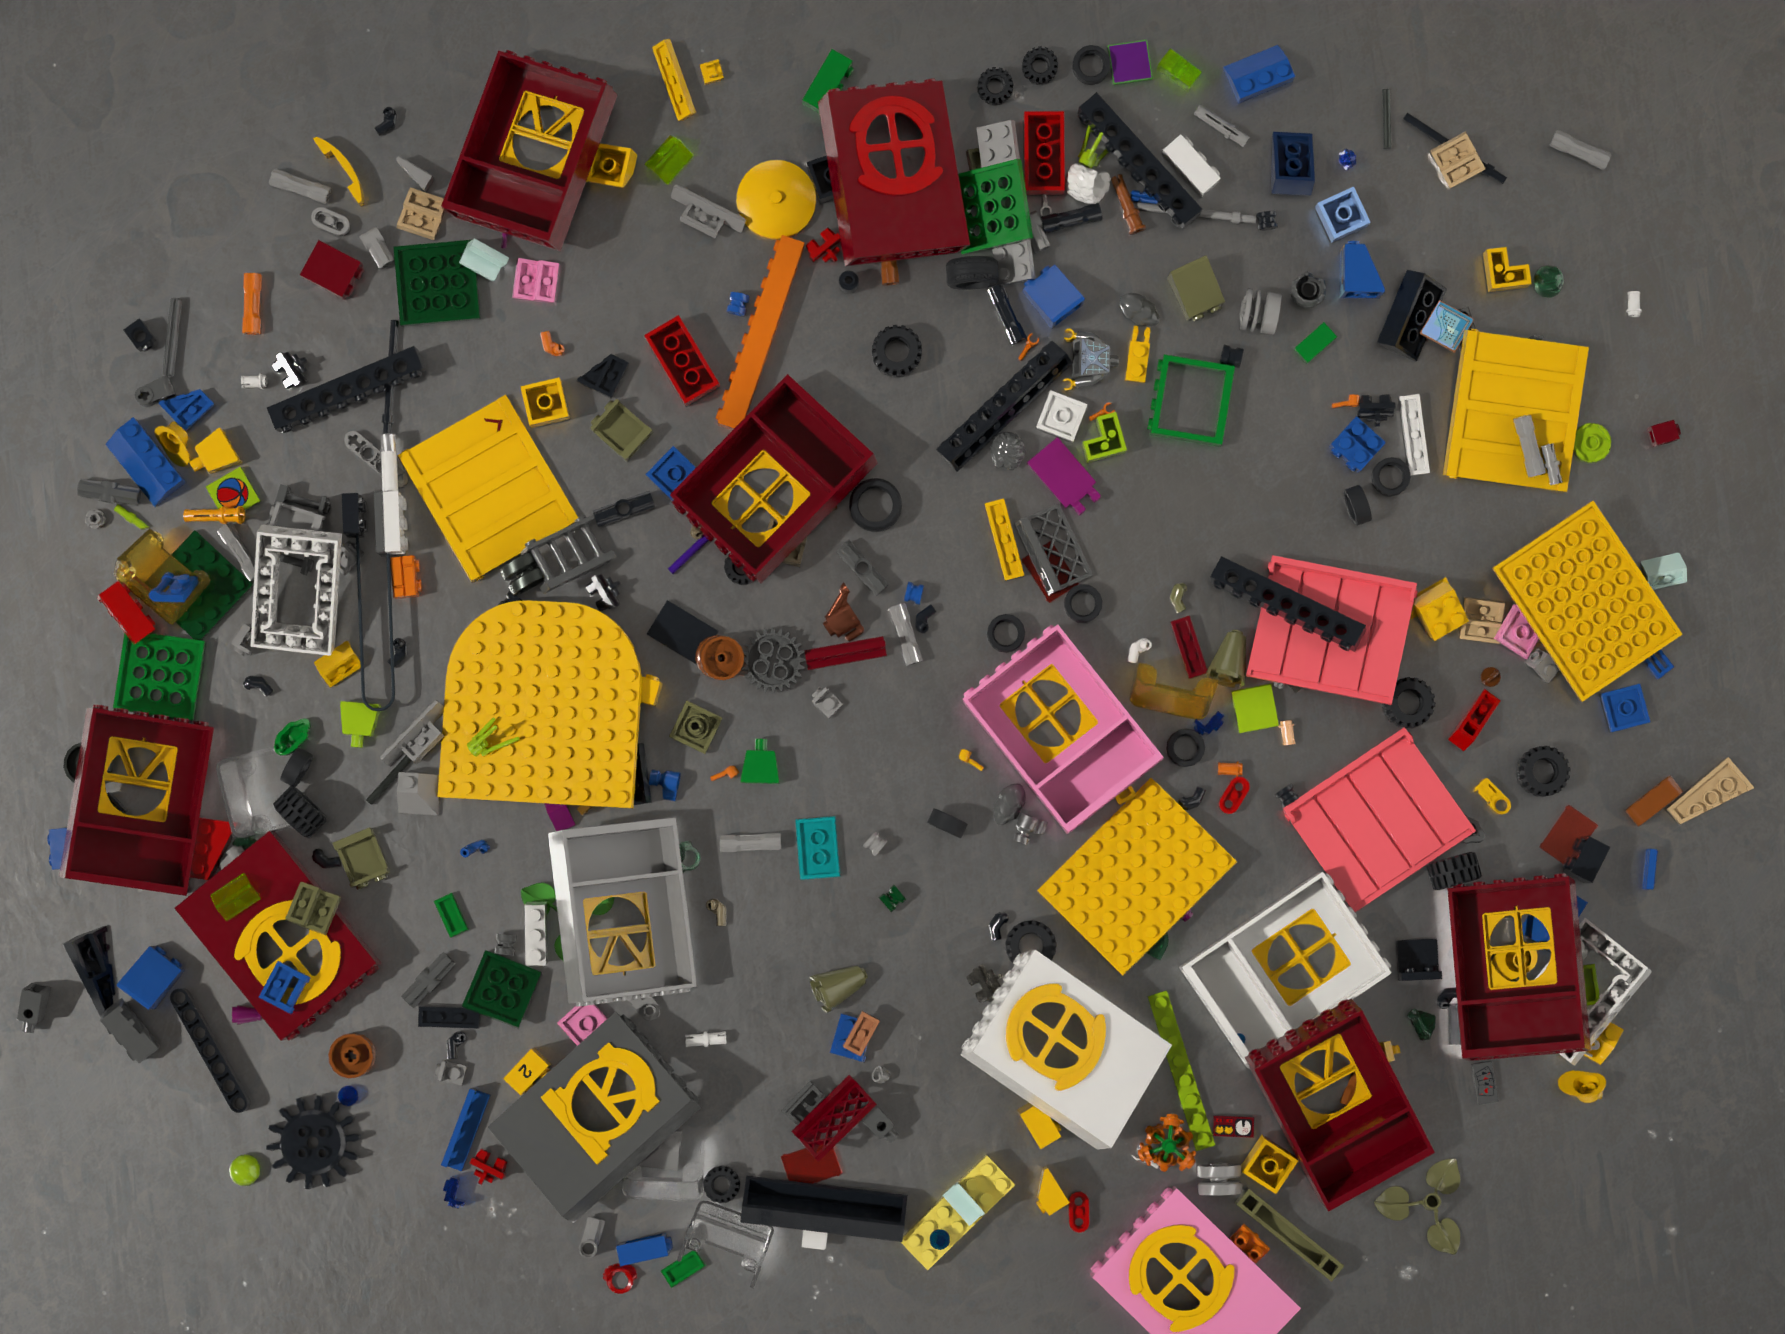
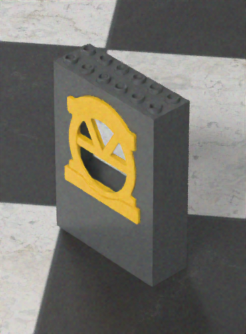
M614 1012L488 1126L560 1215L572 1223H575L701 1108L697 1103L699 1098L673 1072L674 1069L660 1058L662 1055L648 1043L649 1040L635 1029L637 1026L631 1019L627 1018L624 1014L620 1016L617 1012ZM608 1067L609 1070L601 1089L590 1077L589 1073L599 1068ZM617 1069L625 1071L632 1078L636 1089L608 1096ZM581 1080L620 1124L618 1127L605 1132H593L583 1128L577 1122L572 1111V1099L575 1089ZM636 1099L634 1108L628 1118H625L614 1105V1103Z

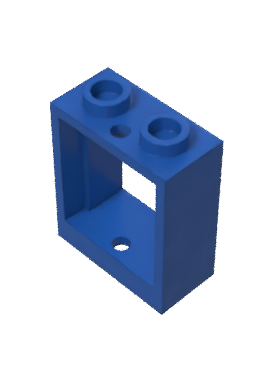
M666 1233L620 1242L616 1246L620 1266L668 1256L673 1248L671 1236L667 1237Z

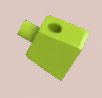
M340 701L342 733L352 735L351 747L363 748L364 736L373 737L380 711H373L364 703ZM369 704L374 708H381L379 704Z

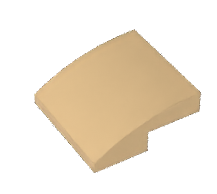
M1466 131L1430 150L1450 188L1485 170V166Z
M410 187L403 203V210L397 222V228L435 240L445 210L441 208L444 198Z
M1464 597L1463 609L1469 622L1460 626L1459 638L1500 644L1494 637L1502 625L1505 603L1502 601Z

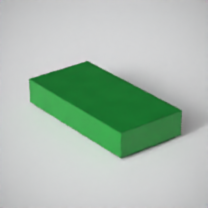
M1323 322L1298 344L1294 350L1306 363H1309L1337 336Z
M453 893L434 901L450 938L469 930Z
M693 1249L663 1268L661 1273L672 1288L706 1265L696 1249Z

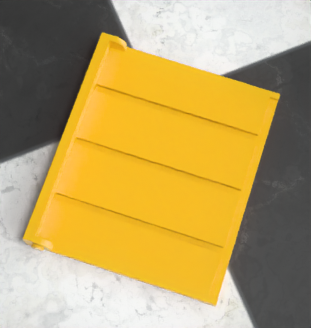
M1477 329L1464 330L1443 475L1454 479L1461 477L1567 492L1589 347L1479 332ZM1528 414L1532 416L1535 428L1534 433L1544 464L1545 460L1541 446L1554 443L1556 458L1560 462L1558 467L1562 483L1550 485L1546 468V473L1528 477L1514 418Z
M506 395L411 449L402 451L398 455L401 464L471 583L483 579V576L489 571L521 554V551L526 547L525 544L530 540H541L574 524L578 518ZM484 418L503 420L500 431L497 432L498 423L486 422Z

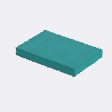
M836 817L796 819L800 880L840 877Z

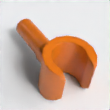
M1033 333L1028 335L1026 346L1018 357L1021 361L1028 351L1036 347L1039 342V338L1035 343L1029 340Z
M1351 394L1349 395V401L1332 403V408L1342 406L1357 407L1360 397L1359 395Z
M1106 403L1102 410L1089 416V419L1093 421L1098 416L1113 413L1115 410L1107 412L1105 409L1112 403Z
M732 765L724 771L710 776V779L714 781L727 774L732 779L739 774V770L736 766Z

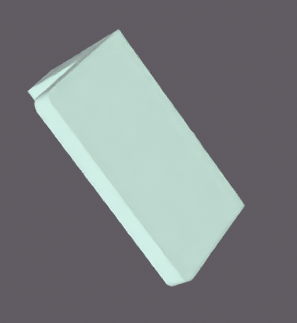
M474 238L468 242L459 263L488 280L495 281L500 268L507 264L509 257Z
M1680 553L1641 561V567L1645 572L1646 580L1653 590L1687 582V567Z
M958 1181L942 1195L969 1226L985 1214Z

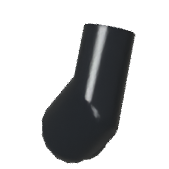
M386 107L383 110V122L374 127L379 136L395 126L397 114L392 107Z
M931 604L916 615L915 627L920 633H926L929 630L928 618L936 613Z
M396 638L393 641L395 650L394 668L407 656V644L401 638Z
M1197 786L1193 796L1188 798L1181 797L1178 804L1184 810L1196 808L1200 805L1206 790Z
M315 849L313 851L312 860L321 868L341 866L340 857L327 858L322 849Z
M1005 912L995 914L989 923L992 941L1002 939L1000 928L1009 920V916Z
M1446 988L1437 999V1004L1440 1008L1447 1009L1452 999L1457 998L1456 988Z

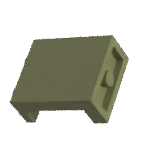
M618 399L615 401L610 400L604 407L606 411L601 416L597 415L590 424L592 426L590 429L628 462L654 432Z
M371 827L332 843L334 849L338 852L351 888L362 889L368 886L367 882L375 879V882L387 878L386 874L390 873Z

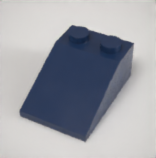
M1273 132L1271 159L1272 194L1311 196L1315 183L1312 134Z

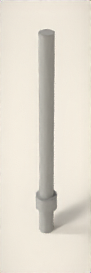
M1137 203L1139 210L1167 213L1163 212L1157 204ZM1174 206V208H1175V209H1178V210H1180V209L1183 208V207ZM1202 210L1201 215L1198 216L1228 220L1236 224L1240 222L1256 223V216L1241 214V212L1237 211L1228 213Z

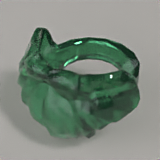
M691 841L681 842L679 848L682 872L684 873L686 870L691 871L699 865L700 853L696 848L692 847ZM685 851H693L696 854V862L692 866H686L682 863L685 859Z
M1412 1009L1407 1017L1415 1027L1421 1041L1431 1039L1435 1029V1015Z

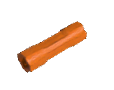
M244 273L242 333L247 335L260 334L262 275L259 273Z

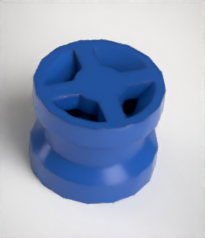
M908 582L904 601H914L915 604L920 605L924 585L916 586L912 582Z

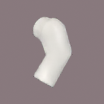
M1141 638L1132 643L1127 662L1137 664L1139 654L1152 647L1151 641Z

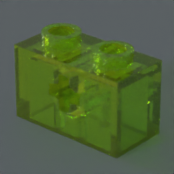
M1171 48L1157 66L1158 71L1186 92L1191 90L1202 73Z

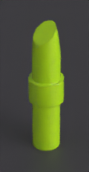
M117 504L114 508V511L123 516L126 521L134 524L141 530L149 528L137 515L129 512L121 505Z

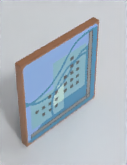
M1439 300L1420 334L1455 353L1463 340L1464 330H1469L1474 319Z

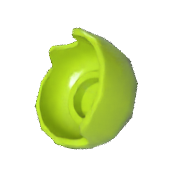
M246 1154L236 1157L229 1168L232 1181L239 1186L252 1185L260 1175V1164L257 1159Z

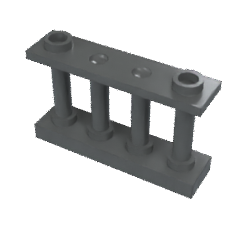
M280 484L275 505L277 501L286 504L292 502L317 509L318 514L323 516L329 513L331 507L329 498L323 496L321 502L300 497L293 495L290 492L291 488L289 486ZM280 553V562L302 567L300 573L307 576L308 572L312 571L314 565L313 555H309V557H305L303 560Z
M583 515L577 518L574 524L541 540L536 541V539H533L525 544L526 547L521 551L522 556L531 552L545 577V583L540 587L543 594L610 563L616 557L613 550L605 552V550L601 549L588 526L595 519L594 515L587 518ZM582 529L595 553L594 559L589 561L588 558H585L571 532ZM563 536L566 538L579 562L577 567L572 568V566L568 565L555 542L556 539ZM548 544L562 569V574L555 576V574L551 573L538 548Z

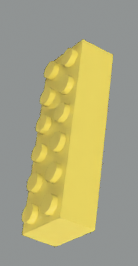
M987 1154L958 1181L985 1214L1015 1186L1014 1182ZM942 1197L903 1235L901 1243L929 1270L983 1216H980L969 1226L949 1202Z

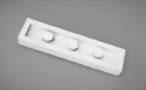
M1420 394L1400 396V412L1411 476L1429 474L1430 469Z

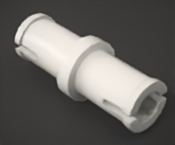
M703 1031L702 1034H685L686 1047H708V1045L726 1044V1031L715 1033Z

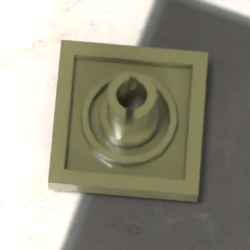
M686 700L669 737L706 754L723 718Z

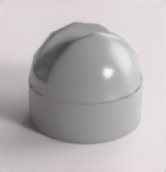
M877 1066L872 1074L874 1082L885 1083L889 1080L890 1073L886 1068Z

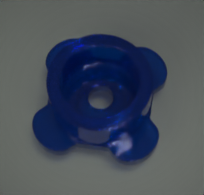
M1344 149V152L1341 151L1339 153V162L1345 170H1349V167L1351 168L1356 165L1355 153L1348 149Z

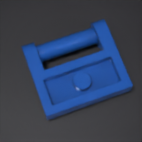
M166 572L162 576V581L159 585L150 591L149 598L154 602H185L198 585V577L189 576L188 574L174 576L171 572Z
M277 961L259 998L292 1014L298 997L305 984L309 983L311 977ZM293 977H296L299 980L285 1004L281 1000Z
M841 1014L830 1053L865 1062L867 1046L861 1057L843 1047L858 1018Z

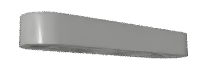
M348 432L344 437L345 445L382 476V471L378 468L381 462V451L358 432ZM351 436L353 438L358 436L357 441L363 445L359 452L356 451L359 449L358 446L355 444L349 445L351 442L349 438ZM367 448L374 450V456L371 459H366L363 455L364 450ZM397 466L398 476L404 475L402 477L404 482L402 484L398 482V488L401 489L407 486L409 478Z

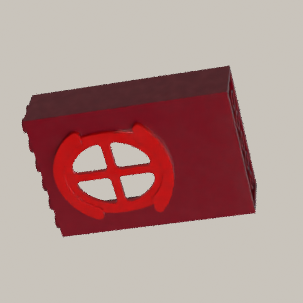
M935 78L924 80L922 83L911 80L902 85L892 82L883 87L873 84L864 89L854 86L847 88L845 91H840L839 88L828 90L818 101L845 266L956 254L968 247L970 242L943 81H936ZM895 113H902L911 118L921 130L922 139L900 141L895 123ZM879 115H886L891 141L889 143L867 144L866 134L871 122ZM923 147L925 149V157L922 166L916 174L906 177L903 170L901 149ZM892 151L897 177L891 179L878 172L872 165L868 154L870 152Z

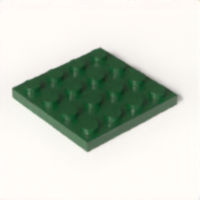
M471 240L393 247L401 327L480 320L477 273L459 263L468 242Z
M194 530L140 589L149 597L150 591L159 585L162 581V576L166 572H171L174 576L183 574L197 576L199 583L185 602L155 603L193 639L203 640L254 584L249 582L235 566Z

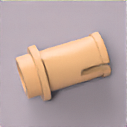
M1292 720L1280 721L1279 728H1281L1283 745L1296 744L1293 731L1295 724H1292Z

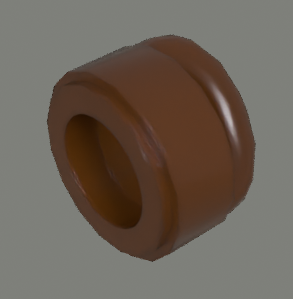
M1488 667L1480 674V681L1486 687L1498 685L1501 679L1499 670L1494 667Z

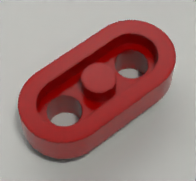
M1235 777L1230 781L1218 803L1223 813L1232 814L1241 805L1250 789L1246 778ZM1237 783L1242 784L1241 791L1236 790L1235 785ZM1227 800H1230L1232 802V806L1230 808H1227L1225 806V802Z
M1076 1191L1068 1199L1070 1202L1068 1204L1069 1225L1073 1231L1081 1233L1089 1227V1199L1085 1193ZM1076 1198L1082 1199V1203L1080 1205L1075 1204ZM1077 1218L1083 1220V1223L1079 1226L1075 1224Z

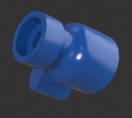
M652 769L649 785H661L663 799L676 801L681 773L670 770L661 773L659 770Z

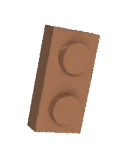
M861 1011L843 1047L861 1057L880 1020Z

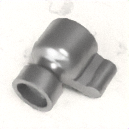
M1020 813L1016 824L1018 832L1015 833L1013 840L1028 845L1030 841L1029 835L1031 833L1044 834L1048 822Z

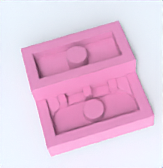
M518 258L512 298L554 303L559 263Z

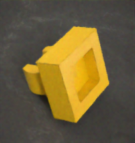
M719 59L699 64L705 85L724 80Z
M1391 1041L1379 1042L1388 1062L1395 1061L1394 1054L1401 1053L1399 1045H1391Z

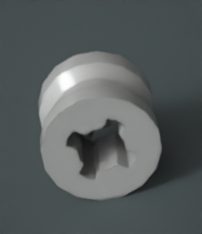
M875 831L863 846L872 850V854L876 856L888 841L882 839L879 833Z

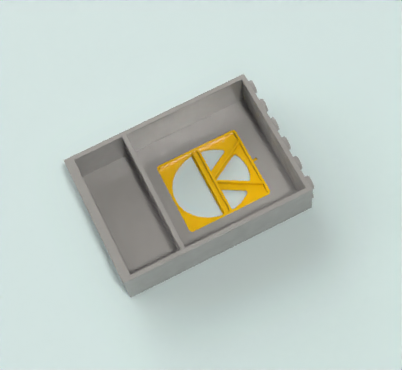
M676 817L548 833L569 1003H576V1007L685 993L690 992V988L697 987ZM612 897H620L632 902L639 909L645 921V924L588 931L589 920L596 906ZM646 932V940L641 952L638 951L627 934ZM609 937L602 956L598 957L590 944V939ZM618 937L634 958V961L622 966L608 964Z

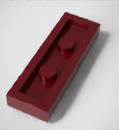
M1190 615L1171 621L1170 624L1188 679L1206 674L1207 667Z

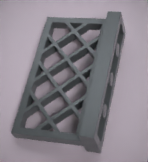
M1059 503L1024 517L1015 523V527L1048 596L1093 576ZM1055 509L1059 515L1057 523L1048 519L1049 513ZM1036 518L1043 521L1041 529L1033 528L1030 520ZM1046 523L1056 526L1053 536L1043 532ZM1059 528L1066 530L1068 534L1066 541L1056 537ZM1042 536L1052 539L1049 548L1041 545L1040 540ZM1055 541L1064 544L1062 554L1052 550ZM1067 546L1075 549L1076 555L1074 559L1065 555ZM1050 553L1060 557L1058 566L1050 564ZM1063 559L1073 562L1070 572L1060 568ZM1076 564L1084 568L1085 575L1079 576L1073 573ZM1059 572L1069 575L1065 584L1060 585L1057 579Z

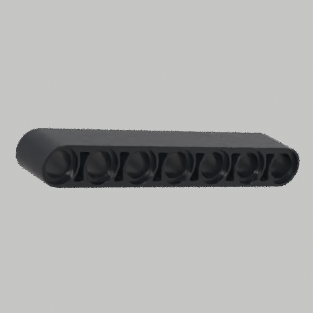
M184 988L175 989L170 995V1001L230 1109L236 1113L248 1110L251 1104L250 1098L192 994ZM179 992L185 994V1001L183 1003H179L176 999ZM190 1009L195 1012V1018L192 1021L186 1017V1013ZM199 1027L205 1030L203 1038H198L196 1035V1030ZM208 1045H212L215 1048V1053L212 1056L206 1053ZM219 1062L225 1066L222 1074L216 1071V1065ZM228 1080L233 1081L235 1084L233 1091L226 1089L225 1085ZM237 1098H242L245 1102L242 1109L236 1107L235 1101Z

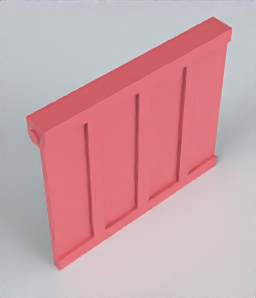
M1272 555L1271 562L1268 564V579L1366 625V632L1355 652L1351 650L1345 651L1338 646L1339 644L1333 641L1331 643L1326 642L1320 638V635L1314 632L1310 634L1304 631L1300 625H1291L1279 615L1272 616L1266 612V609L1261 607L1246 676L1392 705L1414 598H1417V583ZM1266 594L1264 596V599L1266 600H1272L1274 598L1272 594ZM1285 602L1282 604V607L1289 609L1292 607V604ZM1302 611L1299 615L1306 618L1310 616V613ZM1320 620L1318 622V625L1320 626H1326L1328 624L1326 620ZM1340 628L1336 630V633L1344 635L1346 630Z
M1405 727L1283 808L1287 821L1291 822L1323 870L1331 876L1334 881L1333 884L1337 890L1341 891L1348 906L1355 913L1476 832L1414 744L1413 736Z

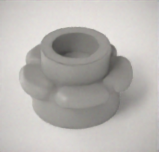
M98 509L95 511L90 510L86 514L85 522L92 529H98L105 523L103 512Z

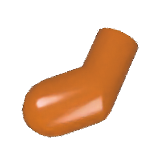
M550 331L541 332L544 351L553 356H561L564 352V346L552 341Z

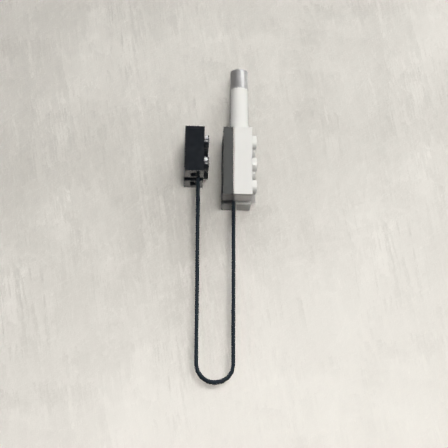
M394 433L381 434L382 492H374L376 552L381 557L387 556L392 683L391 700L389 704L382 708L370 706L365 698L359 538H364V532L368 531L367 520H364V512H367V503L358 493H342L343 534L348 538H356L361 692L364 704L373 711L388 709L395 699L390 556H404L405 550H408V538L404 536V530L408 529L407 518L404 517V510H407V501L398 491L396 434Z

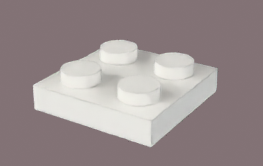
M1050 390L1036 428L1073 442L1088 404Z

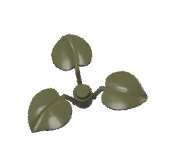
M1456 1159L1442 1160L1430 1167L1426 1174V1182L1435 1189L1434 1193L1428 1194L1423 1200L1408 1203L1409 1194L1401 1187L1394 1186L1386 1189L1374 1201L1377 1210L1383 1216L1395 1221L1403 1220L1409 1216L1408 1206L1423 1205L1426 1210L1434 1211L1436 1225H1432L1427 1231L1428 1243L1437 1251L1452 1255L1457 1253L1460 1246L1459 1228L1450 1218H1445L1439 1222L1437 1209L1441 1204L1438 1190L1442 1194L1447 1195L1455 1192L1460 1185V1173Z

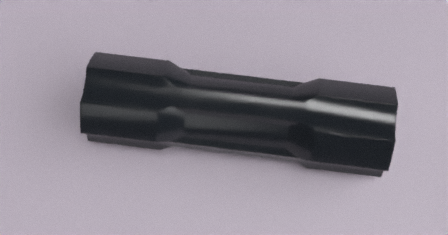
M1099 203L1062 213L1041 216L1042 228L1045 234L1103 219Z
M1003 283L988 289L987 293L1001 317L1010 344L1014 345L1027 339L1023 327L1018 322L1010 305L1009 296Z

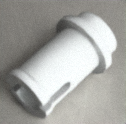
M1627 292L1628 309L1626 313H1628V317H1639L1642 309H1640V292Z
M262 373L257 376H241L242 388L259 387L263 389L268 384L267 376Z

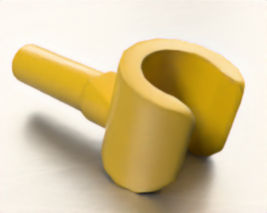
M961 749L959 754L961 761L972 764L980 771L984 769L982 765L970 759L972 752Z

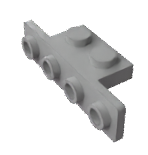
M675 184L671 198L687 206L680 218L681 222L713 238L717 237L723 225L742 233L746 219L741 215L733 213L723 206L717 205L705 197Z
M437 700L430 704L423 714L415 719L412 725L404 733L400 734L398 739L384 751L380 758L387 765L392 766L405 753L417 765L444 737L433 724L443 714L444 706Z

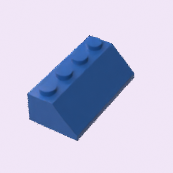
M134 417L118 428L105 444L154 507L187 483L140 422Z

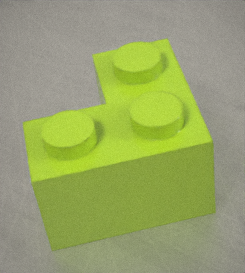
M1117 412L1098 416L1096 424L1100 437L1086 440L1082 443L1087 463L1124 454L1127 451Z

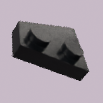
M610 354L602 362L592 367L590 371L580 376L577 382L612 399L629 366V362Z

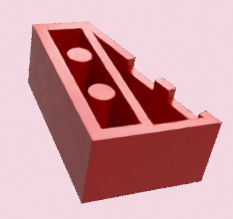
M117 581L100 593L97 600L104 604L110 616L114 617L119 627L135 645L155 630L153 627L155 622L149 615H144L141 611L143 606L137 599L133 600L129 595L131 591L124 582L121 584Z
M199 818L190 878L209 880L214 876L220 864L219 860L230 845L240 823Z

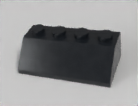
M1407 270L1377 343L1391 352L1417 361L1427 339L1420 332L1438 301L1443 300L1447 288L1425 273Z

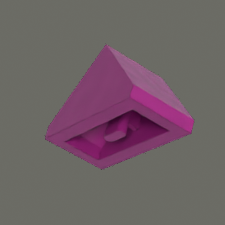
M544 803L556 831L565 830L576 825L568 805Z

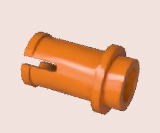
M1239 761L1236 763L1218 762V775H1236L1238 777V775H1242L1243 763H1239Z

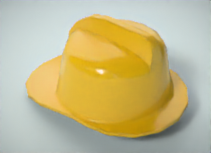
M175 421L166 427L158 426L155 428V437L169 459L180 467L188 465L190 457L186 449L188 442L186 431Z
M1537 950L1525 953L1526 973L1530 972L1537 964ZM1515 952L1495 954L1492 963L1500 975L1509 981L1518 978L1517 954Z
M1572 1070L1560 1076L1558 1086L1565 1094L1576 1096L1583 1103H1592L1602 1099V1091L1606 1087V1079L1598 1073Z

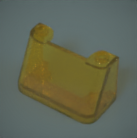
M149 528L117 558L114 576L121 584L124 582L135 596L163 620L173 625L206 589L211 580L204 571L195 570L193 573L163 548L164 543L161 534ZM166 572H171L174 576L188 574L189 576L198 577V585L185 602H154L149 598V593L162 581V576Z
M1143 663L1136 665L1129 695L1130 702L1134 706L1193 720H1202L1207 716L1217 689L1218 680L1203 678L1197 683L1196 688L1190 691L1156 683L1157 672L1153 666Z

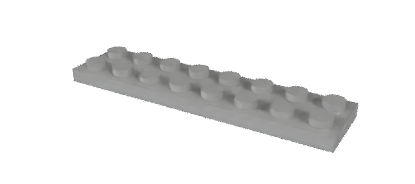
M1014 120L976 128L981 167L1020 159ZM1007 178L1002 180L1004 189L1008 186ZM987 182L985 185V191L988 193L991 190L990 182ZM1009 197L1005 200L1007 208L1011 206V199ZM992 201L988 205L989 212L994 210ZM1012 217L1008 220V225L1010 228H1012L1014 225V219ZM995 221L991 224V230L993 232H995L997 229V223ZM1030 239L992 248L993 258L998 262L999 281L997 285L1035 279Z

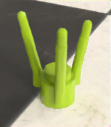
M1089 125L1081 151L1077 157L1080 158L1078 163L1087 168H1093V166H1098L1108 151L1105 149L1098 157V154L1095 153L1103 132H1100L1091 150H1086L1091 133Z
M492 718L467 743V747L474 756L477 757L481 754L484 757L489 752L512 744L520 738L515 737L486 748L488 746L486 738L497 729V725L489 729L496 720Z

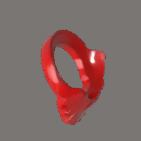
M619 1263L608 1266L604 1270L605 1273H603V1279L607 1281L609 1289L617 1294L628 1292L633 1285V1281L637 1278L636 1269L632 1265L620 1266ZM616 1272H624L627 1276L628 1285L625 1288L619 1289L613 1285L612 1278Z

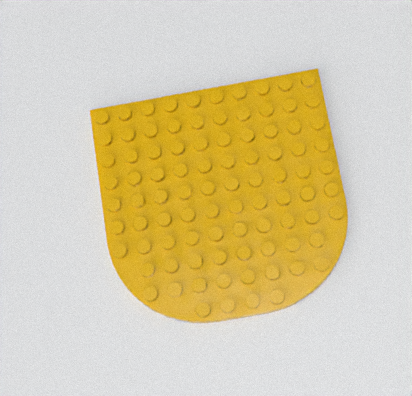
M513 601L493 607L472 621L458 638L447 666L442 726L444 737L441 740L437 797L633 809L642 675L635 648L624 630L606 614L589 606L569 602ZM492 718L496 720L489 729L494 725H497V729L486 738L488 743L486 748L515 737L520 738L512 744L489 752L484 757L481 754L477 757L474 756L467 747V743Z

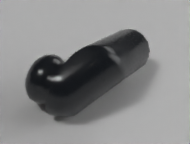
M248 676L243 682L245 689L259 688L266 697L274 691L263 677Z
M457 1031L447 1040L448 1059L458 1058L457 1048L466 1041V1034L464 1032Z

